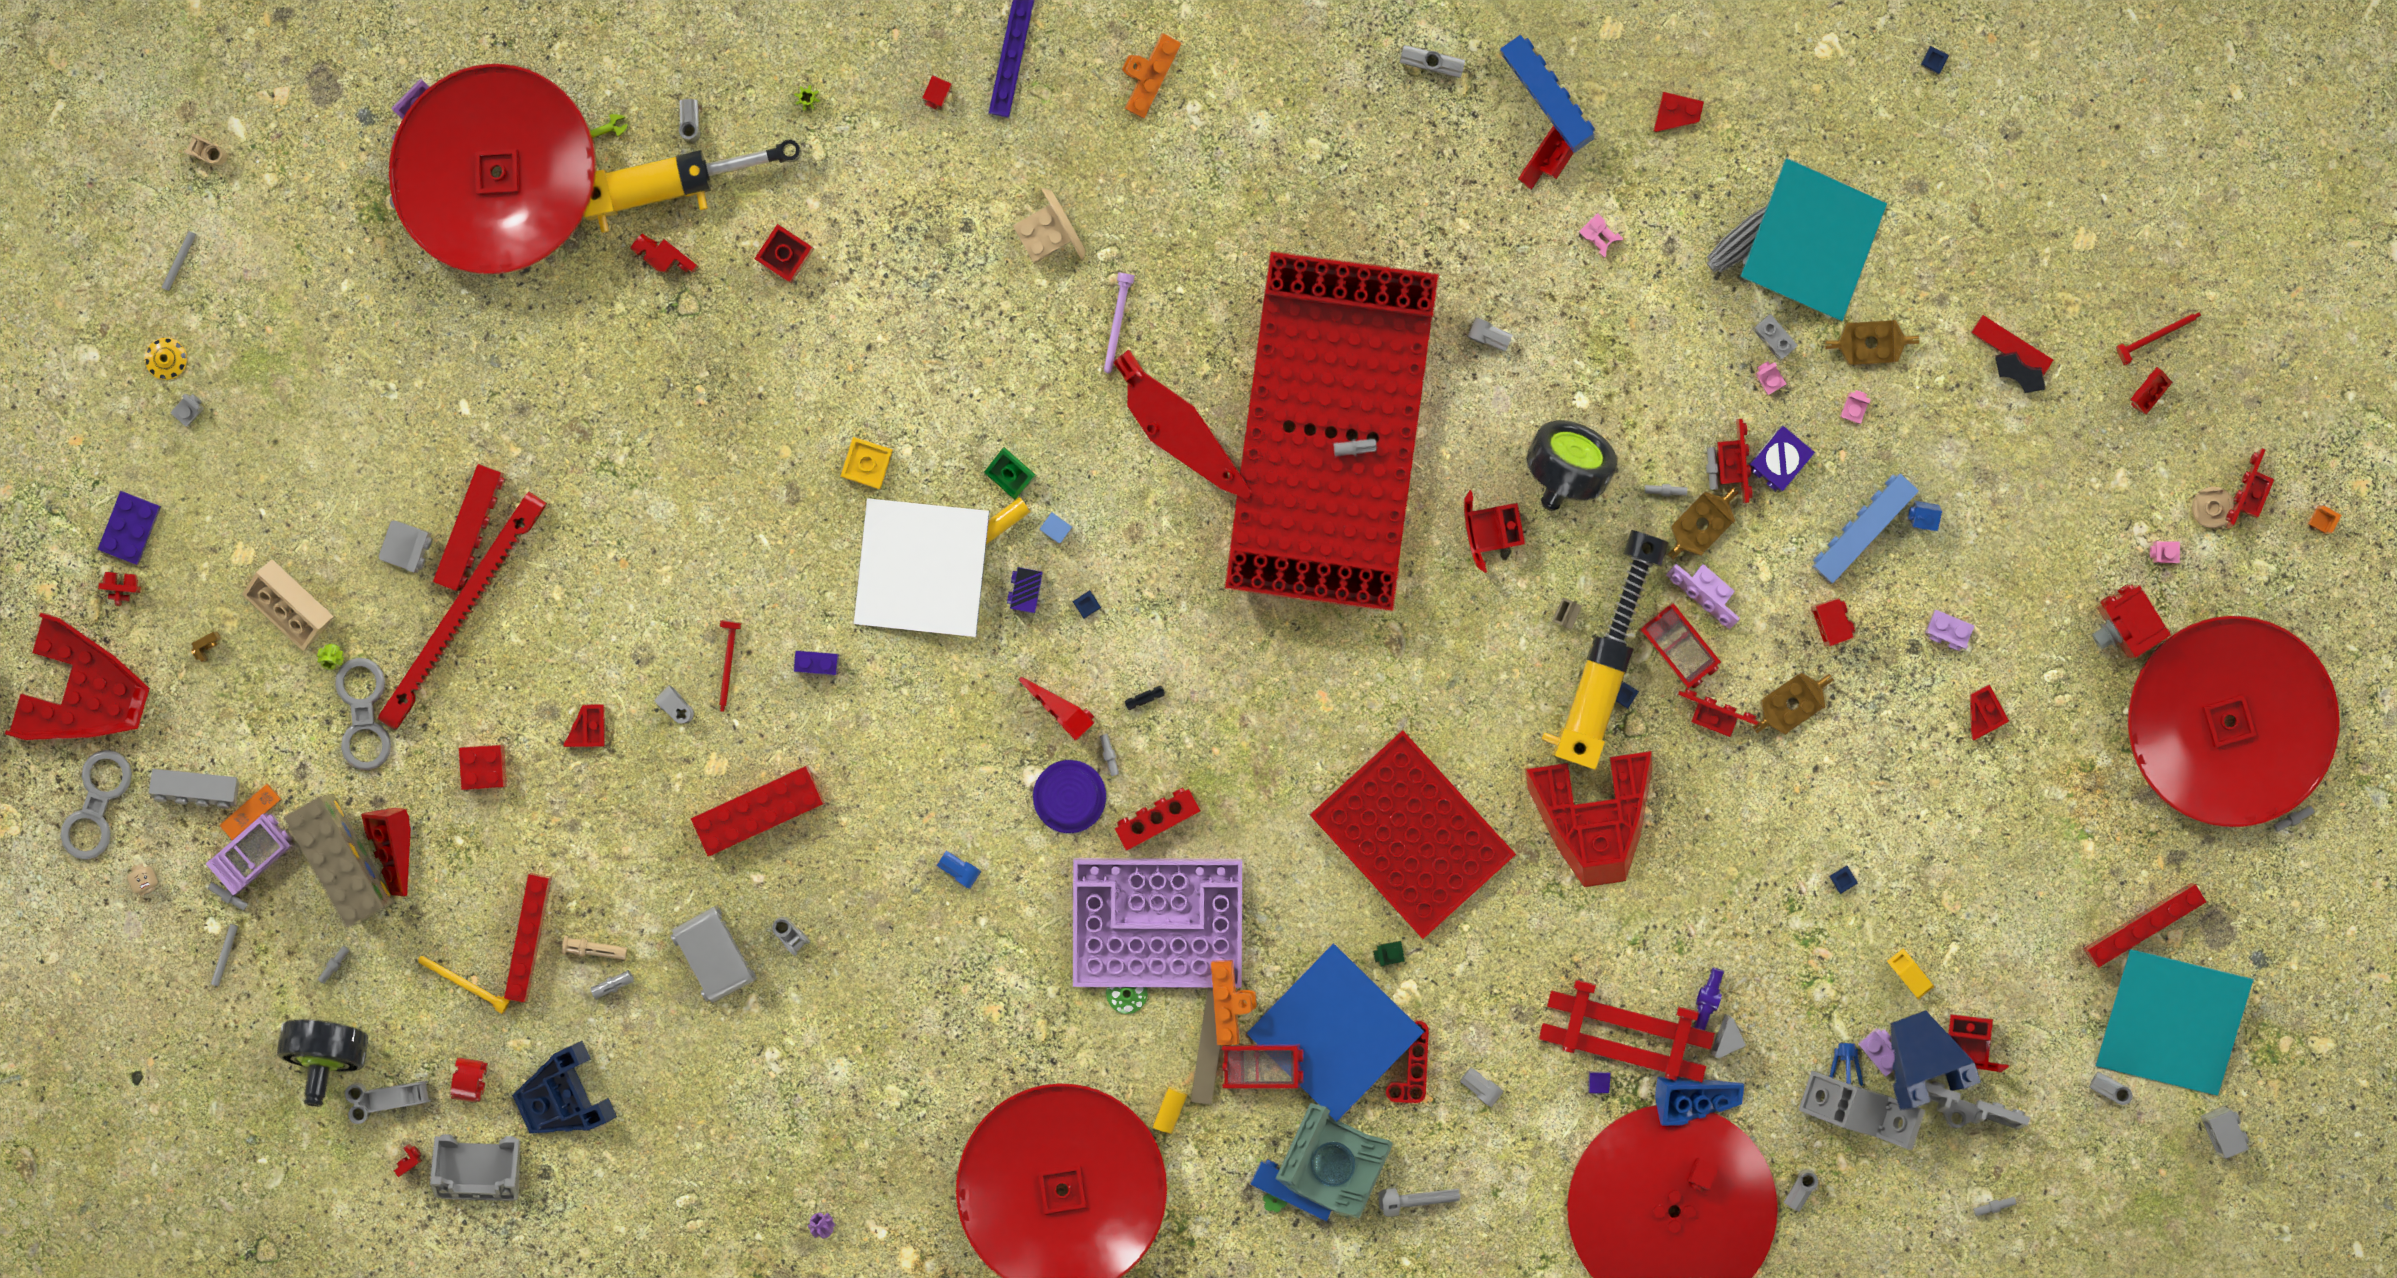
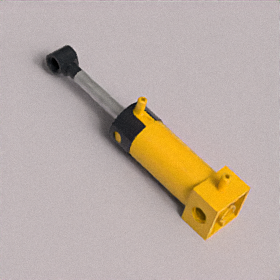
M790 139L776 144V148L712 163H707L702 150L611 172H607L604 169L596 171L593 193L584 217L589 221L598 219L601 233H606L609 231L606 217L618 215L620 210L681 196L697 195L700 210H706L708 206L705 192L711 191L710 176L777 160L780 163L795 162L801 157V148L796 141ZM788 146L796 148L793 156L785 155V149ZM596 191H600V197L593 200V194Z

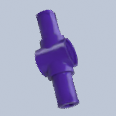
M1713 967L1707 985L1705 984L1704 988L1701 987L1696 1000L1699 1014L1693 1028L1705 1030L1710 1014L1717 1011L1722 997L1719 987L1724 971Z

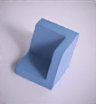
M1051 512L1040 530L1056 542L1061 543L1072 529V526Z

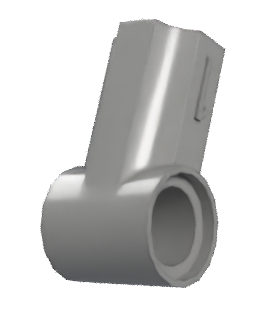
M696 99L680 100L679 133L688 143L696 142L701 134L699 129L698 100ZM687 128H695V133L692 136H685Z
M1476 317L1467 337L1506 352L1513 335Z
M1472 1067L1469 1068L1460 1080L1461 1083L1477 1094V1097L1491 1108L1504 1092L1494 1082L1488 1081Z
M2098 1071L2089 1088L2120 1105L2130 1103L2133 1097L2128 1087ZM2121 1089L2127 1091V1097L2124 1100H2118L2116 1096L2117 1092Z
M1809 1169L1802 1170L1783 1202L1800 1212L1811 1192L1818 1185L1816 1174ZM1806 1175L1813 1177V1182L1809 1185L1802 1183Z

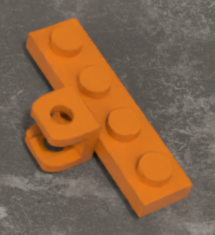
M1161 33L1149 60L1138 55H1129L1122 70L1126 75L1138 80L1124 109L1141 118H1145L1182 44L1181 42Z
M1214 960L1211 962L1217 1045H1238L1240 1043L1238 1014H1248L1257 1007L1256 992L1252 990L1236 991L1233 960Z

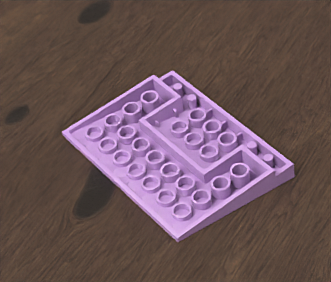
M1074 858L1073 987H1213L1211 962L1214 960H1233L1235 988H1242V859Z

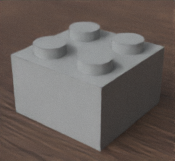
M2222 1106L2200 1116L2217 1155L2227 1159L2249 1149L2247 1145L2249 1143L2248 1136L2245 1131H2241L2238 1125L2241 1121L2236 1111L2233 1112L2231 1109Z

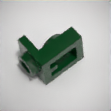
M1401 941L1376 945L1377 950H1373L1375 963L1379 962L1380 967L1405 962Z

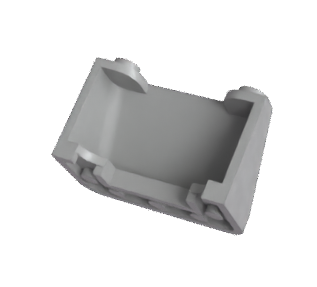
M718 905L672 929L673 934L670 935L675 946H680L701 984L703 998L706 1002L710 1000L711 1003L758 979L753 969L751 970L749 967H746L749 964L742 956L726 926L725 920L721 921L722 912Z
M443 1134L441 1137L435 1136L430 1186L435 1197L441 1199L514 1201L518 1199L520 1171L519 1139L513 1136H505L504 1139L499 1141V1144L458 1143L449 1134Z

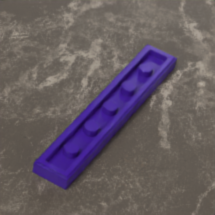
M1012 0L988 114L1005 118L1010 117L1034 0Z

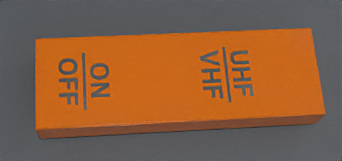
M266 784L219 826L231 840H234L262 814L267 813L282 799L269 784Z

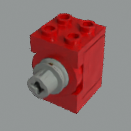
M2127 584L2117 590L2119 594L2107 596L2100 601L2101 605L2097 607L2106 623H2101V629L2093 633L2092 637L2101 650L2111 644L2116 647L2117 643H2119L2128 658H2136L2171 636V633L2140 585Z

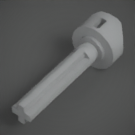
M1388 1188L1378 1193L1379 1207L1387 1217L1399 1216L1401 1207L1460 1201L1459 1189L1399 1196L1396 1188Z

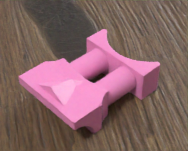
M1598 213L1579 231L1585 240L1592 241L1600 249L1598 253L1603 258L1606 257V250L1610 243L1623 240L1618 233L1615 235L1607 227L1605 220ZM1600 232L1609 240L1607 244L1598 236Z

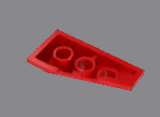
M1022 676L1018 679L1041 702L1043 707L1056 718V721L1075 741L1095 723L1092 720L1095 716L1087 708L1082 710L1081 707Z
M393 807L362 813L366 837L368 840L372 839L376 851L373 853L375 858H379L383 865L381 872L390 894L402 897L407 896L411 836L410 818L407 809Z

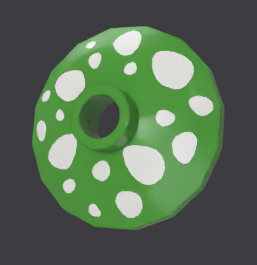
M1107 987L1106 996L1107 1001L1114 1010L1123 1014H1130L1143 1007L1147 1000L1148 991L1147 987ZM1129 990L1131 992L1130 997H1124L1123 991Z

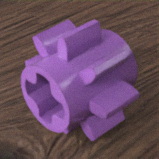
M820 1212L811 1217L808 1228L811 1230L810 1233L814 1238L820 1236L824 1239L833 1233L835 1223L832 1221L833 1218L829 1213L823 1215Z

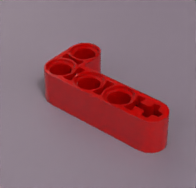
M1414 1020L1417 1025L1421 1024V1027L1425 1029L1424 1033L1420 1036V1039H1425V1041L1416 1040L1408 1048L1407 1082L1394 1081L1386 1086V1096L1392 1102L1420 1103L1425 1099L1429 1029L1423 1020ZM1416 1045H1421L1424 1048V1052L1420 1056L1412 1054V1049ZM1415 1066L1423 1069V1073L1419 1077H1414L1411 1074V1070ZM1394 1086L1401 1089V1093L1397 1097H1392L1389 1094V1090ZM1415 1087L1422 1090V1094L1418 1098H1413L1410 1095L1411 1090Z

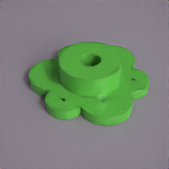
M1269 1193L1263 1197L1264 1202H1266L1264 1207L1267 1211L1274 1210V1212H1279L1281 1208L1287 1205V1202Z

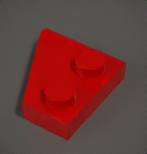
M1663 91L1653 132L1699 123L1704 101Z
M1990 684L1970 694L1971 739L1973 741L2010 722Z
M605 704L582 705L563 744L564 747L605 746Z

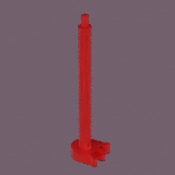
M2200 312L2191 314L2128 346H2125L2123 343L2117 345L2116 350L2123 365L2125 366L2132 362L2131 360L2133 359L2129 354L2130 352L2195 321L2196 318L2201 316Z
M720 620L719 626L729 628L719 702L721 712H724L725 706H727L736 629H741L742 625L740 622Z

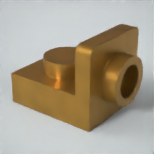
M212 632L191 643L193 646L191 651L196 660L201 662L208 660L203 649L205 648L207 651L218 645L217 641L221 640L218 632Z

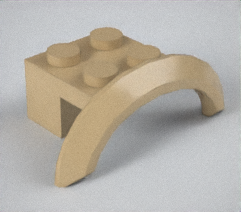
M1042 187L1041 190L1050 205L1014 224L1013 228L1034 264L1052 255V252L1072 242L1081 261H1083L1085 249L1052 190Z

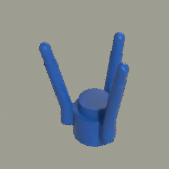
M1838 1043V1048L1834 1049V1059L1829 1077H1834L1840 1056V1060H1846V1083L1851 1084V1060L1854 1058L1859 1085L1863 1086L1858 1049H1855V1043Z

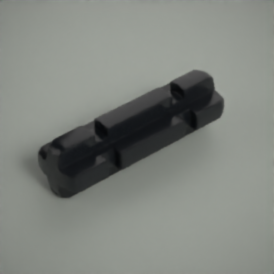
M1157 686L1152 691L1148 690L1136 695L1135 698L1126 699L1125 705L1127 709L1132 710L1138 705L1141 706L1155 700L1154 698L1163 697L1165 695L1163 687Z

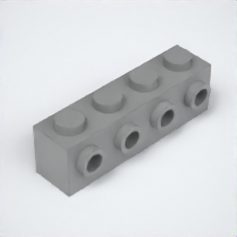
M152 769L149 795L157 802L175 800L177 804L186 805L188 802H195L198 806L208 807L209 804H215L219 808L229 809L230 806L236 807L240 782L237 777Z

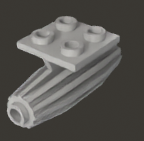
M1767 206L1748 216L1723 237L1707 256L1709 261L1706 264L1713 272L1718 271L1721 273L1743 260V265L1745 266Z

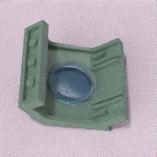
M1310 1103L1276 1179L1292 1192L1343 1217L1360 1219L1393 1143L1387 1139L1367 1135L1339 1120L1336 1122L1329 1115L1330 1110L1327 1107Z

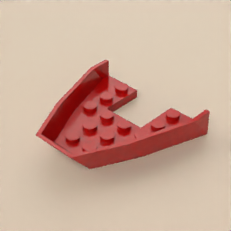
M40 612L39 617H42L32 653L72 664L71 672L61 704L20 693L11 728L5 731V735L23 740L90 738L138 729L150 688L118 658L62 619Z
M1652 751L1609 757L1615 799L1574 804L1568 763L1525 768L1527 789L1557 849L1583 887L1626 881L1641 837L1652 776Z

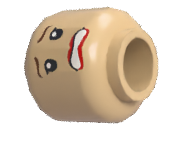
M142 863L131 868L132 872L127 875V880L134 894L139 893L142 896L156 890L155 886L158 885V880L151 866L144 867Z

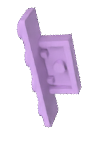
M1677 564L1668 571L1666 576L1684 590L1690 598L1698 602L1705 611L1718 619L1722 625L1731 629L1739 621L1740 618L1725 606V603L1735 591L1704 564L1698 568L1692 577Z

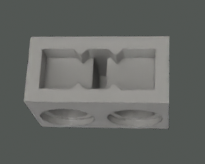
M1771 314L1767 315L1752 328L1779 361L1798 346Z

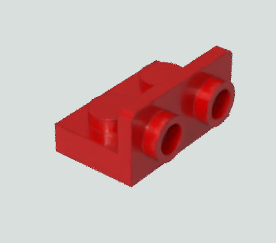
M2156 367L2130 399L2132 407L2145 415L2148 414L2173 383L2163 370Z

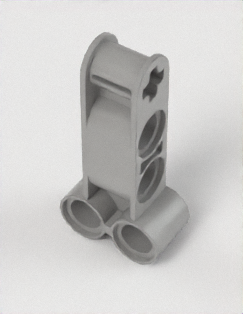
M428 1080L366 1090V1087L361 1083L351 1084L345 1091L346 1099L354 1103V1106L349 1110L348 1117L352 1123L361 1124L369 1118L370 1112L431 1102V1099L428 1098L426 1086ZM353 1087L360 1090V1098H354L351 1095ZM356 1108L364 1111L363 1119H358L355 1116Z

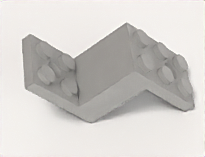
M1811 1071L1799 1107V1111L1845 1129L1875 1136L1909 1150L1913 1149L1925 1110L1919 1107L1900 1110L1895 1098L1847 1084L1816 1071ZM1825 1092V1099L1821 1102V1095ZM1900 1119H1903V1125L1899 1129L1898 1123Z

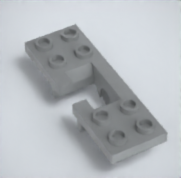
M1925 1082L1930 1100L1938 1102L1936 1111L1943 1113L1947 1124L1951 1128H1961L1969 1122L1977 1124L1986 1119L2018 1130L2029 1124L2030 1117L2024 1116L2025 1112L2017 1109L2010 1111L2005 1109V1105L1996 1102L1989 1104L1978 1100L1975 1105L1961 1100L1960 1093L1945 1089L1944 1084ZM1953 1113L1961 1115L1962 1122L1959 1125L1952 1122L1951 1116Z

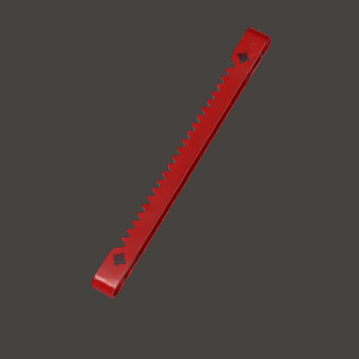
M530 491L524 496L380 712L378 720L395 731L399 728L415 704L416 695L414 690L422 689L419 682L426 683L424 676L431 675L428 669L436 668L433 661L440 662L438 654L444 655L445 652L442 648L450 647L447 640L454 641L452 633L458 634L459 631L456 627L464 626L461 619L468 620V616L465 613L473 612L470 606L478 605L475 598L482 599V595L479 592L487 591L484 585L492 584L489 577L496 578V574L493 571H500L501 568L498 564L506 563L503 556L510 557L507 550H514L515 547L512 543L520 542L517 535L528 533L547 505L545 501ZM517 519H524L523 523L525 524V527L517 528ZM407 694L406 699L408 702L401 703L400 695Z

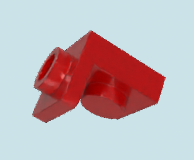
M408 1144L404 1147L410 1159L406 1156L396 1163L398 1168L393 1171L397 1177L402 1176L422 1161L420 1158L422 1155L416 1146L412 1147L411 1144Z

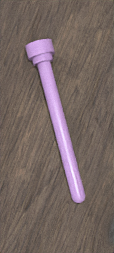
M1118 272L1117 281H1119L1118 285L1120 288L1104 366L1106 373H1111L1113 369L1128 287L1130 288L1131 284H1133L1135 275Z

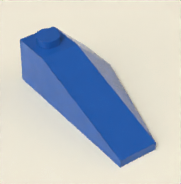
M1657 1077L1655 1100L1660 1124L1683 1125L1688 1123L1689 1120L1704 1118L1709 1113L1721 1112L1742 1105L1745 1084L1703 1079V1082L1684 1077H1677V1080Z

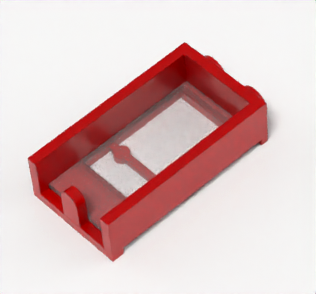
M1671 603L1639 629L1687 689L1690 687L1696 688L1703 682L1701 679L1707 673L1711 676L1719 669L1718 664L1721 661L1674 603Z
M1300 1044L1222 1046V1050H1224V1062L1222 1065L1224 1083L1222 1088H1299L1300 1083H1304V1071L1300 1070V1062H1303L1304 1053L1303 1049H1300Z

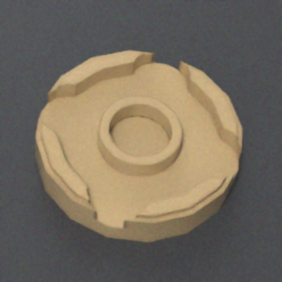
M2211 486L2202 489L2195 495L2191 510L2193 517L2200 525L2206 528H2219L2228 523L2225 520L2230 509H2234L2235 504L2232 496L2220 487Z

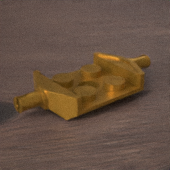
M1896 320L1847 322L1840 339L1825 341V345H1827L1825 350L1838 348L1848 365L1893 363L1899 361L1906 344H1919L1920 340H1913L1919 339V335H1904ZM1868 337H1873L1877 341L1875 348L1869 349L1866 346L1865 341Z
M1732 487L1722 497L1704 492L1670 526L1676 540V546L1667 553L1669 557L1674 553L1671 557L1672 560L1684 550L1702 556L1723 532L1735 522L1729 504L1739 494L1738 491H1735L1736 489ZM1699 518H1705L1708 521V526L1705 530L1697 528L1696 522Z
M1799 673L1761 699L1763 720L1760 721L1758 726L1754 725L1752 728L1757 734L1769 726L1784 735L1788 734L1789 731L1826 707L1823 687L1833 682L1834 679L1830 678L1832 676L1828 674L1820 681H1815L1807 675ZM1791 697L1796 698L1798 701V706L1793 710H1790L1786 704L1787 700Z

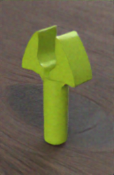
M609 114L610 121L608 124L590 130L592 139L611 131L615 132L617 137L621 136L629 125L626 124L621 127L614 125L618 120L626 117L619 114Z

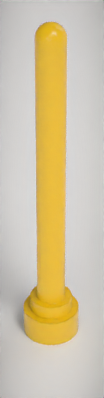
M424 956L418 958V962L421 965L493 1004L492 1007L500 1014H503L509 1006L511 1000L504 999V996L498 995L496 997Z

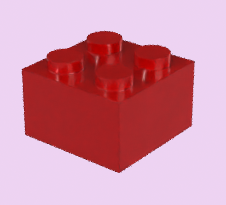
M777 224L754 259L792 284L814 248Z
M1833 598L1811 606L1824 646H1833L1854 638L1855 628L1852 621H1848L1845 613H1848L1845 601H1841L1840 598Z
M504 745L459 748L461 790L507 787Z

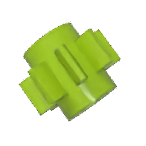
M811 85L808 86V89L800 86L801 92L794 94L795 97L799 98V101L795 103L796 106L802 104L803 111H806L807 107L815 110L813 106L815 102L820 103V100L816 98L819 91L812 92ZM806 93L809 96L813 95L810 97L811 102L809 103L807 101L802 102L804 99L803 95Z
M327 644L324 649L319 648L317 662L324 669H336V665H342L344 659L342 656L343 651H340L339 646L335 644Z

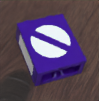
M1782 425L1748 465L1751 467L1752 474L1759 479L1762 476L1768 481L1766 485L1774 492L1777 490L1782 492L1815 452Z

